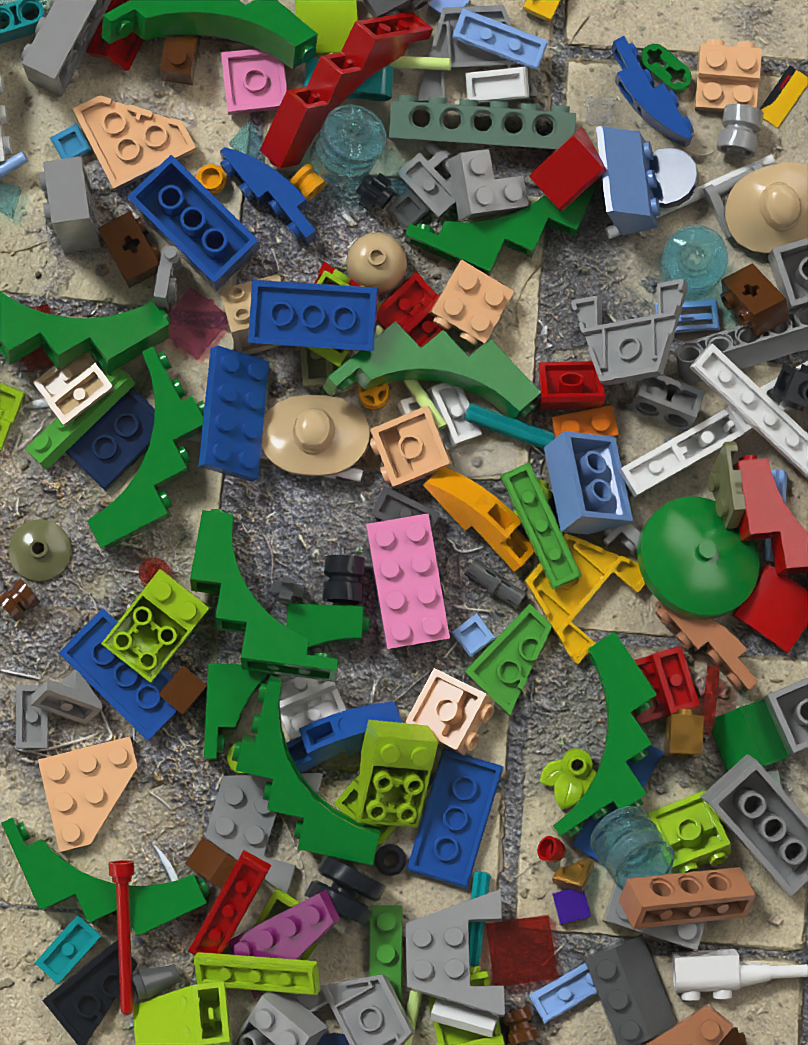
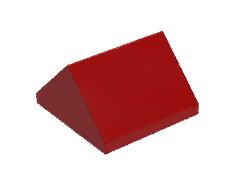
M580 127L546 158L529 177L555 206L563 211L602 176L607 169L585 129Z
M592 361L538 362L539 391L541 392L539 395L540 410H586L603 407L605 402L604 385L599 381Z

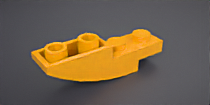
M444 467L437 470L423 484L429 493L465 531L472 526L514 572L534 553L531 543L517 529L521 524L520 519L497 497L471 479Z

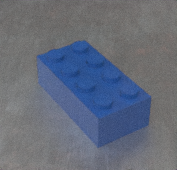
M172 155L127 196L130 207L170 246L176 247L180 252V256L216 291L260 249L259 240Z

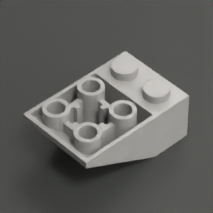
M268 992L261 996L233 1040V1045H317L328 1027L289 993Z

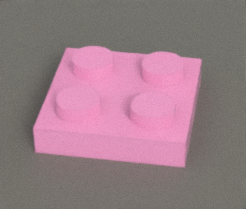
M260 49L222 52L228 115L278 110L287 91L284 63Z

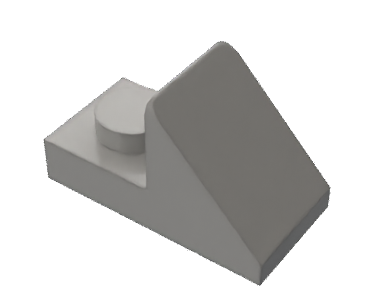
M74 670L61 683L47 679L31 695L32 706L83 724H87L102 710V703L77 670Z

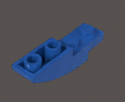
M625 36L614 40L611 51L622 71L616 74L615 83L624 98L641 118L657 132L683 147L690 145L694 129L688 117H682L677 108L679 101L674 91H668L664 83L653 88L654 81L648 69L643 70L638 62L640 55L636 46L632 42L628 43Z
M226 147L220 150L221 159L223 160L220 162L222 169L230 178L234 175L241 183L239 186L240 191L249 201L254 199L258 205H261L267 199H270L267 204L277 217L284 216L289 223L286 226L297 241L302 239L308 245L316 238V230L301 213L307 207L306 198L292 183L269 165L252 156Z
M384 702L365 705L324 717L299 728L301 736L287 742V746L300 773L344 751L349 757L360 752L368 720L403 723L397 704L395 702Z

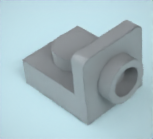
M631 523L607 529L603 532L606 536L603 544L606 547L620 535L623 538L621 544L632 555L637 553L640 532Z

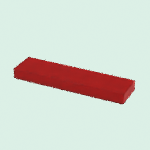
M245 850L242 851L188 952L194 955L197 952L224 953L270 870L271 864Z

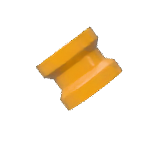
M308 163L289 182L301 192L308 202L321 192L328 180L324 176H319L315 172V167Z
M381 384L364 390L359 385L358 395L360 403L363 407L372 411L383 408L389 399L388 384Z

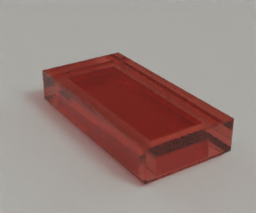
M707 665L704 672L700 716H704V735H709L712 732L715 723L719 666Z

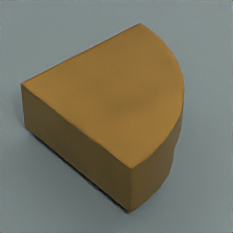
M578 860L577 863L559 868L552 877L553 884L583 892L594 869V863L590 860Z

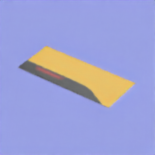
M789 65L760 108L764 113L763 119L778 128L808 85V77Z

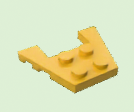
M564 533L563 537L582 577L552 590L539 562L524 582L546 619L552 625V629L572 662L578 665L586 656L587 649L596 643L572 623L575 616L611 573L635 593H638L646 583L637 562Z

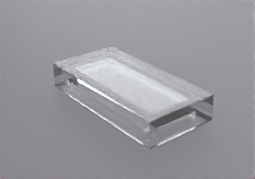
M513 441L451 448L453 470L467 478L497 476L516 468Z

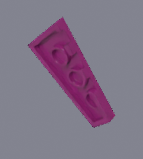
M325 890L232 938L228 945L233 955L299 960L313 944H316L340 920V917ZM250 990L254 999L266 992Z

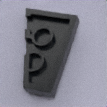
M118 939L42 1000L77 1045H86L120 993ZM131 955L133 973V971L138 965V962Z

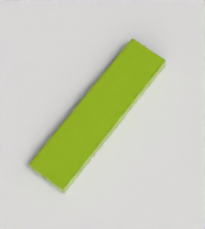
M197 952L193 957L197 984L224 981L226 988L308 995H317L321 990L317 961Z

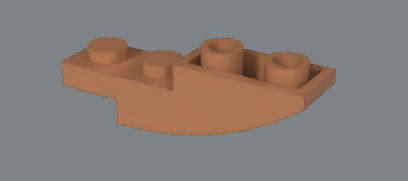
M659 600L655 603L658 609L655 611V614L664 625L668 626L671 624L678 632L675 637L686 650L691 648L694 652L705 645L708 648L705 652L706 655L716 666L721 664L729 673L726 675V678L736 690L742 688L744 692H747L758 683V680L738 658L748 649L724 626L714 619H695L680 615L666 607Z

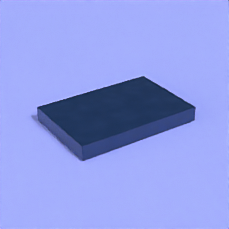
M131 388L65 453L106 492L148 450L154 427L155 409L135 389Z

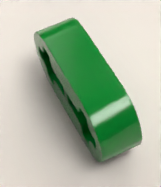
M653 43L643 49L640 56V65L643 70L648 69L652 78L660 85L664 83L668 91L673 90L675 94H679L687 90L692 75L684 63L660 44ZM656 53L659 54V62L664 67L659 65L657 62H654L652 65L649 64L648 54L654 56ZM667 70L674 75L683 74V84L681 82L673 84L671 82L672 75Z

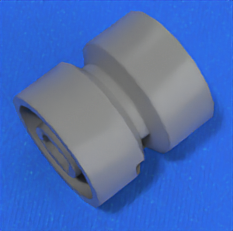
M744 104L726 105L721 123L726 129L720 131L717 150L734 157H754L758 146V139L755 133L761 130L763 111Z

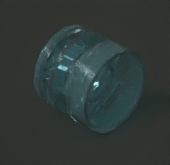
M347 104L336 107L328 114L310 149V161L315 172L324 181L334 186L348 188L359 185L371 172L386 144V130L381 120L372 111L362 106Z
M688 225L676 230L668 239L659 261V276L662 283L678 279L687 281L688 290L685 300L700 299L709 295L718 286L728 264V249L723 238L713 229L703 225ZM691 254H694L696 258H701L699 264H695L694 260H689Z
M627 806L609 813L596 825L591 834L590 846L592 852L599 858L600 863L606 867L609 876L621 890H623L628 878L667 874L673 865L675 854L672 846L665 836L658 831L656 824L651 820L648 813L640 807Z

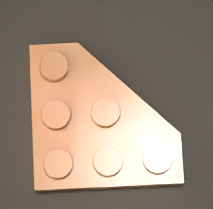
M101 95L73 108V112L114 192L151 174L170 155L179 160L197 151L181 120L171 117L166 118L143 108L112 101L111 98Z
M130 736L38 759L59 852L93 844L98 832L138 769Z

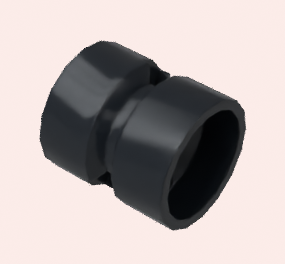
M351 555L325 556L324 575L329 577V580L323 583V601L340 604L363 603L364 585L359 582V578L364 576L365 558Z

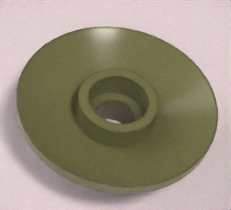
M44 519L29 521L21 525L10 540L9 558L11 564L21 576L28 580L37 582L51 580L59 576L70 561V539L66 532L52 521ZM38 543L44 545V551L41 554L33 552V547Z

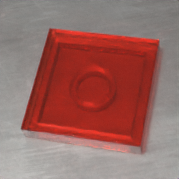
M549 915L485 924L494 986H509L558 978Z

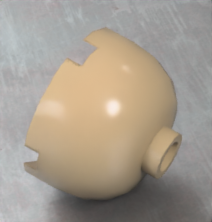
M381 232L368 233L358 238L350 247L346 258L347 275L360 285L379 288L378 295H385L396 290L403 282L407 270V255L402 245L391 235Z

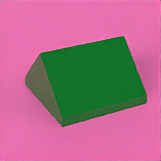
M764 699L739 707L707 721L727 772L747 754L756 759L762 767L789 757Z

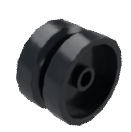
M324 855L317 870L320 875L333 881L330 887L318 880L311 881L304 896L311 898L326 890L339 917L346 921L349 918L366 927L373 911L371 907L358 901V898L361 895L373 902L379 901L386 886Z

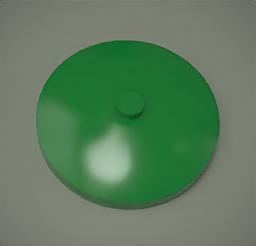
M683 497L672 500L660 507L647 520L640 533L637 557L641 575L653 595L666 607L680 615L695 619H713L724 616L739 607L749 597L756 585L760 565L755 540L741 541L739 527L726 529L722 517H719L717 514L716 501L702 497Z

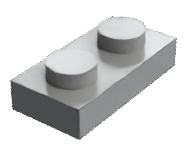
M16 685V749H49V711L31 705V695L41 685Z

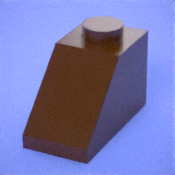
M201 35L166 36L160 66L163 81L193 85Z
M202 837L185 864L222 889L237 860Z

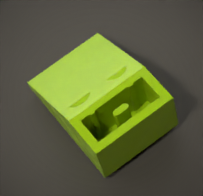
M159 569L101 644L151 683L193 634L212 608L167 572Z
M368 720L361 750L357 823L418 828L438 746V741L429 725Z
M224 981L190 985L133 1005L135 1045H233L228 993Z

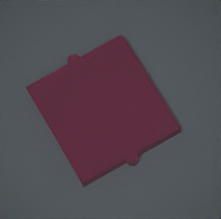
M190 287L168 315L171 321L169 339L174 342L176 348L181 347L199 360L228 323L226 313L214 305L213 299H206Z

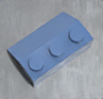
M605 126L596 127L599 156L607 169L602 175L607 214L621 235L658 228L656 216L661 215L658 198H654L653 188H657V179L654 170H650L649 160L654 159L651 143L646 142L638 131Z
M564 431L544 447L561 532L587 535L633 522L625 481L619 473L622 466L615 437Z

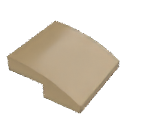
M89 352L59 370L54 365L33 382L64 426H67L114 389L110 380Z

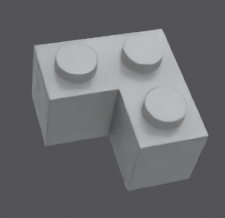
M489 149L462 152L448 160L459 221L512 214L529 206L523 176L494 179Z

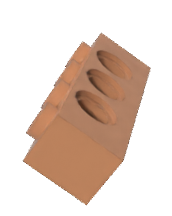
M741 867L628 878L619 903L632 928L641 929L747 917L756 894Z

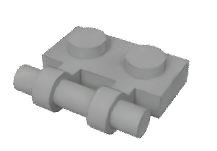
M433 141L426 148L433 157L427 161L419 152L397 172V177L439 220L456 205L451 178L446 181L436 171L438 167L443 166L450 174L448 160L451 159L452 154L446 147L442 149L436 141Z
M174 246L165 247L161 253L154 290L155 305L158 309L162 308L165 311H169L170 302L176 303L178 292L177 278H174L173 275L181 267L179 250Z

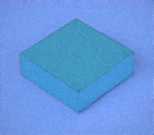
M77 123L50 137L61 159L79 156L82 158L92 153Z

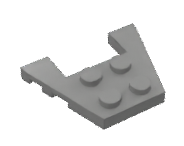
M504 5L442 8L429 57L451 58V69L505 66L507 69L525 67L452 39L463 8L512 27ZM425 69L417 102H429V97L445 98L444 70ZM528 71L529 97H537L535 85Z
M678 279L657 284V314L603 325L602 299L598 296L571 300L573 310L577 313L580 322L578 324L581 332L587 340L588 351L599 381L603 385L607 386L663 375L688 290L687 281Z
M301 773L318 794L323 774ZM257 775L223 776L205 837L237 860L242 851L245 850L271 864L272 866L265 880L284 893H288L296 866L264 856L277 812L267 810L268 800H263L266 781L273 782V779Z
M501 890L490 892L406 923L408 990L445 1001L456 1002L466 1005L468 1008L492 1013L498 1017H505L504 985L470 986L468 923L502 921Z
M386 974L321 985V990L317 995L289 993L312 1014L330 1004L350 1045H404L415 1033Z

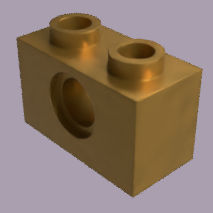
M677 709L676 713L666 718L664 757L697 758L702 755L704 716H697L696 710Z

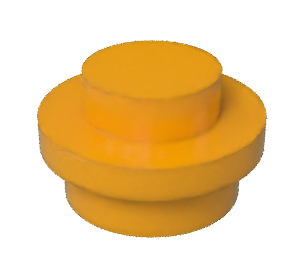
M205 165L196 174V179L212 195L220 193L226 186V174L218 165Z

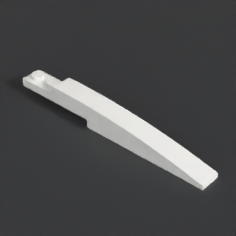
M777 378L760 388L784 412L792 409L786 405L787 400L772 393ZM728 406L723 411L625 465L619 470V473L633 496L637 497L680 471L686 470L721 450L724 442L737 441L755 429L733 408Z

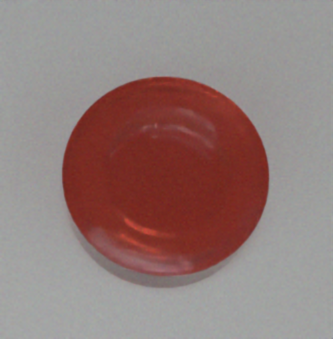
M149 558L141 564L139 578L145 587L159 569L164 570L171 576L170 568L164 560Z

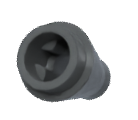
M175 964L139 969L137 974L132 975V984L139 1000L143 998L149 1000L170 986L181 982Z

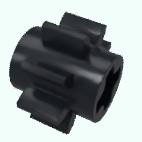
M379 173L376 178L368 174L356 190V193L361 196L358 204L369 212L374 207L382 211L394 195V192L389 189L392 186V181L382 173Z

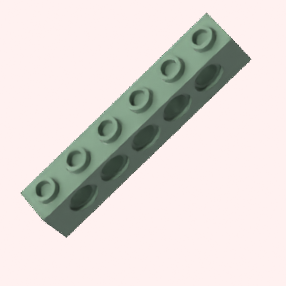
M398 95V101L391 100L389 138L557 149L575 133L576 113H570L569 106L552 105L551 111H540L539 104L521 103V109L508 108L509 102L490 101V107L478 106V100L460 99L459 105L447 104V98L429 97V103L416 102L417 96ZM418 109H425L430 114V122L425 127H418L412 121L413 113ZM449 111H455L461 117V123L456 129H448L443 124V117ZM485 113L491 118V127L487 131L482 132L475 128L474 118L476 115ZM511 115L519 117L522 121L521 130L515 134L509 133L504 126L506 118ZM543 117L548 118L553 125L551 133L546 136L538 134L535 129L537 120Z

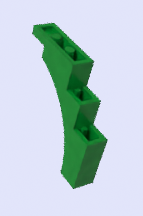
M129 0L105 13L102 26V38L109 44L127 37L132 32L136 33L144 41L173 35H207L239 41L256 47L281 60L291 69L302 63L309 62L315 56L318 34L278 0H254L246 5L240 0Z
M602 176L563 211L558 209L544 195L528 207L497 219L480 222L445 221L439 235L434 234L435 231L427 225L418 223L415 226L410 223L405 233V242L457 265L460 260H463L490 276L503 246L532 258L546 225L575 237Z
M0 291V353L9 365L41 347L58 370L90 352L105 373L109 374L143 354V351L152 346L155 347L169 338L170 318L165 310L162 308L158 309L153 301L133 310L112 316L69 318L29 308Z
M396 321L375 338L374 351L360 350L328 376L323 386V389L332 397L339 390L342 393L346 392L356 381L364 390L381 384L403 380L443 382L480 396L502 411L506 416L517 419L520 415L524 418L530 415L538 407L535 401L541 394L538 388L491 338L468 357L444 330L420 348Z
M222 509L202 510L190 576L191 591L219 595L215 617L216 630L245 634L241 654V668L243 670L336 682L338 659L325 653L308 655L309 638L292 631L278 622L257 602L247 588L240 574L233 549V514H228V512Z
M287 603L286 627L309 638V650L333 643L362 641V633L369 632V615L363 614V606ZM208 663L204 740L205 760L218 761V753L224 754L225 735L219 734L220 729L237 730L242 714L251 698L257 692L261 683H264L272 673L243 670L241 664Z
M12 817L1 822L40 910L44 911L76 896L88 923L96 922L117 912L116 883L98 879L76 868L56 853L43 839L28 845L26 840L31 839V836L24 821L18 823L17 819ZM192 874L164 884L148 886L129 885L130 922L136 936H141L209 904L206 897L210 896L211 893L204 878L198 880L196 875Z

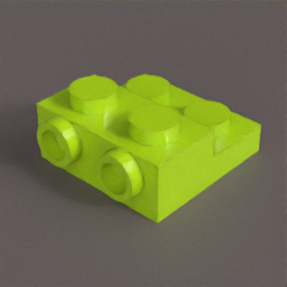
M706 790L647 813L648 820L660 844L661 852L671 874L698 871L699 866L710 863L711 866H718L727 861V855L732 854L731 843L719 817L700 797Z

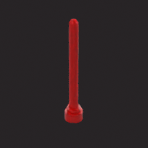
M117 860L109 862L108 865L109 876L112 877V882L116 883L120 1008L122 1014L130 1015L133 1012L129 882L132 881V876L135 875L134 861Z

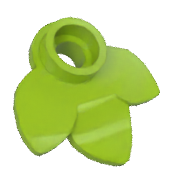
M573 748L568 750L562 759L550 761L543 768L540 783L554 786L555 800L560 809L565 810L574 806L589 788L596 774L592 769L593 763L590 755L583 749ZM576 759L581 760L583 763L579 770H574L571 767L572 762Z

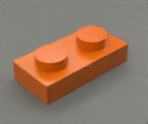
M613 405L551 418L555 438L564 431L612 437L619 436Z

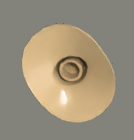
M796 162L773 164L747 174L734 185L725 204V222L730 235L737 244L749 251L766 254L770 253L772 248L808 238V165Z
M326 395L294 396L278 402L265 414L261 448L275 466L286 472L304 476H329L350 469L361 459L370 442V427L365 415L354 404L344 399Z

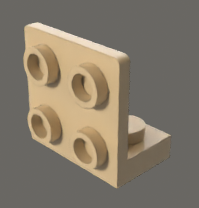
M278 274L257 279L281 282ZM252 281L220 290L235 349L237 352L247 355L282 346L248 343Z

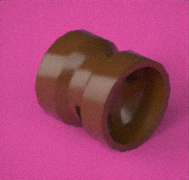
M21 578L13 584V589L0 594L1 605L16 622L24 616L25 610L34 608L40 603V600Z
M532 1006L506 1012L505 1017H502L504 1024L510 1026L507 1036L510 1045L540 1038L538 1028L531 1022V1019L534 1017Z

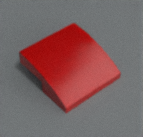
M413 272L381 303L377 311L376 321L384 330L396 321L420 348L442 330L446 331L433 322L435 317L429 314L440 294H436L417 272Z
M767 564L758 576L752 593L736 608L732 616L754 633L762 635L782 652L789 653L808 625V590L785 574L776 575V569Z
M682 646L634 660L657 694L651 699L654 704L652 707L640 715L635 710L632 712L639 725L676 713L677 709H692L700 706Z

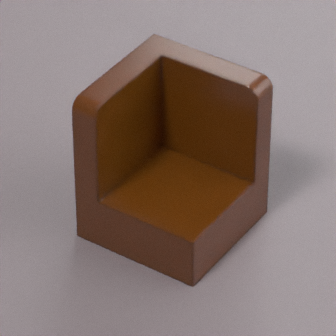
M182 666L162 689L160 696L185 717L206 693L207 685L185 666Z

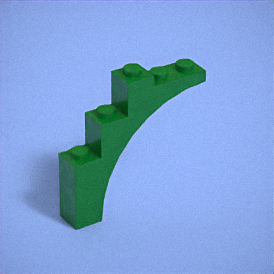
M153 346L142 352L151 374L155 396L154 427L149 448L138 472L127 488L108 507L87 520L100 548L105 551L172 517L169 508L173 507L166 491L160 492L159 488L191 472L188 463L192 462L191 457L185 446L179 447L178 444L202 432L204 401L197 402L193 396L184 400L181 398L186 393L178 378L172 380L168 372L172 368L168 357L164 351L158 353Z
M615 631L586 651L598 673L605 696L607 713L605 748L598 771L586 793L569 813L551 826L558 837L565 833L567 838H570L584 828L581 824L582 821L590 816L595 821L609 812L610 809L607 806L609 803H612L618 813L625 809L629 814L644 804L641 798L647 794L626 761L630 759L632 764H635L649 754L646 748L652 745V743L631 712L635 710L640 715L652 707L654 704L651 699L657 694Z
M270 675L268 684L261 683L258 702L263 703L261 715H254L251 733L257 734L256 737L244 734L242 743H235L232 761L237 762L236 771L273 779V782L266 781L263 800H268L267 810L304 818V821L297 820L294 839H299L298 849L373 865L380 828L367 823H357L352 817L335 809L317 794L302 776L288 750L282 729L280 698L283 678Z

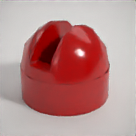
M552 836L544 837L537 849L539 858L549 863L561 861L566 852L565 845L559 839Z

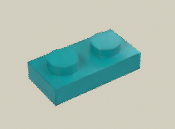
M77 915L35 961V964L53 981L60 984L99 941L102 935L80 915Z

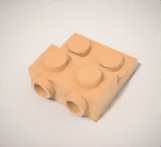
M709 39L706 41V44H701L698 50L694 110L724 112V108L728 104H744L757 108L762 48H755V44L748 41L738 42L737 47L724 46L725 42L720 39Z
M460 260L429 314L435 317L433 322L439 327L448 331L452 327L460 332L459 338L472 346H476L477 343L483 345L496 326L514 291L465 261Z
M428 405L370 429L373 435L369 440L376 456H381L384 464L383 467H380L382 476L387 485L392 484V487L396 489L425 478L427 474L452 465L431 408Z
M434 668L405 723L429 725L438 743L465 756L467 750L472 751L478 744L479 734L477 731L482 722L487 723L494 713V706H492L494 700L486 693Z

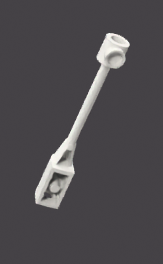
M735 949L672 952L673 987L675 993H681L682 1000L701 999L700 992L712 991L713 998L729 999L732 998V990H739L742 987L767 982L771 979L808 977V964L770 966L763 963L740 962L739 954Z

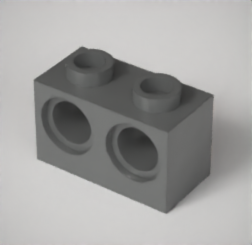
M664 375L640 380L629 410L685 432L690 429L697 417L705 391Z

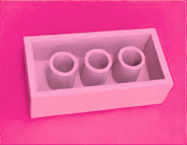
M429 513L365 524L387 649L449 639L450 635Z

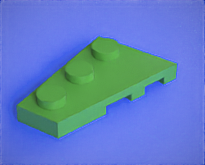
M528 604L464 671L508 716L512 713L517 698L527 681V677L535 660L538 658L552 625L531 604Z

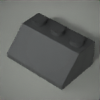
M642 934L583 957L617 1045H637L652 1039L677 1024Z

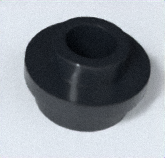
M386 844L377 850L374 858L375 866L383 875H397L405 867V853L397 845ZM393 854L397 860L396 864L387 866L384 863L385 856Z

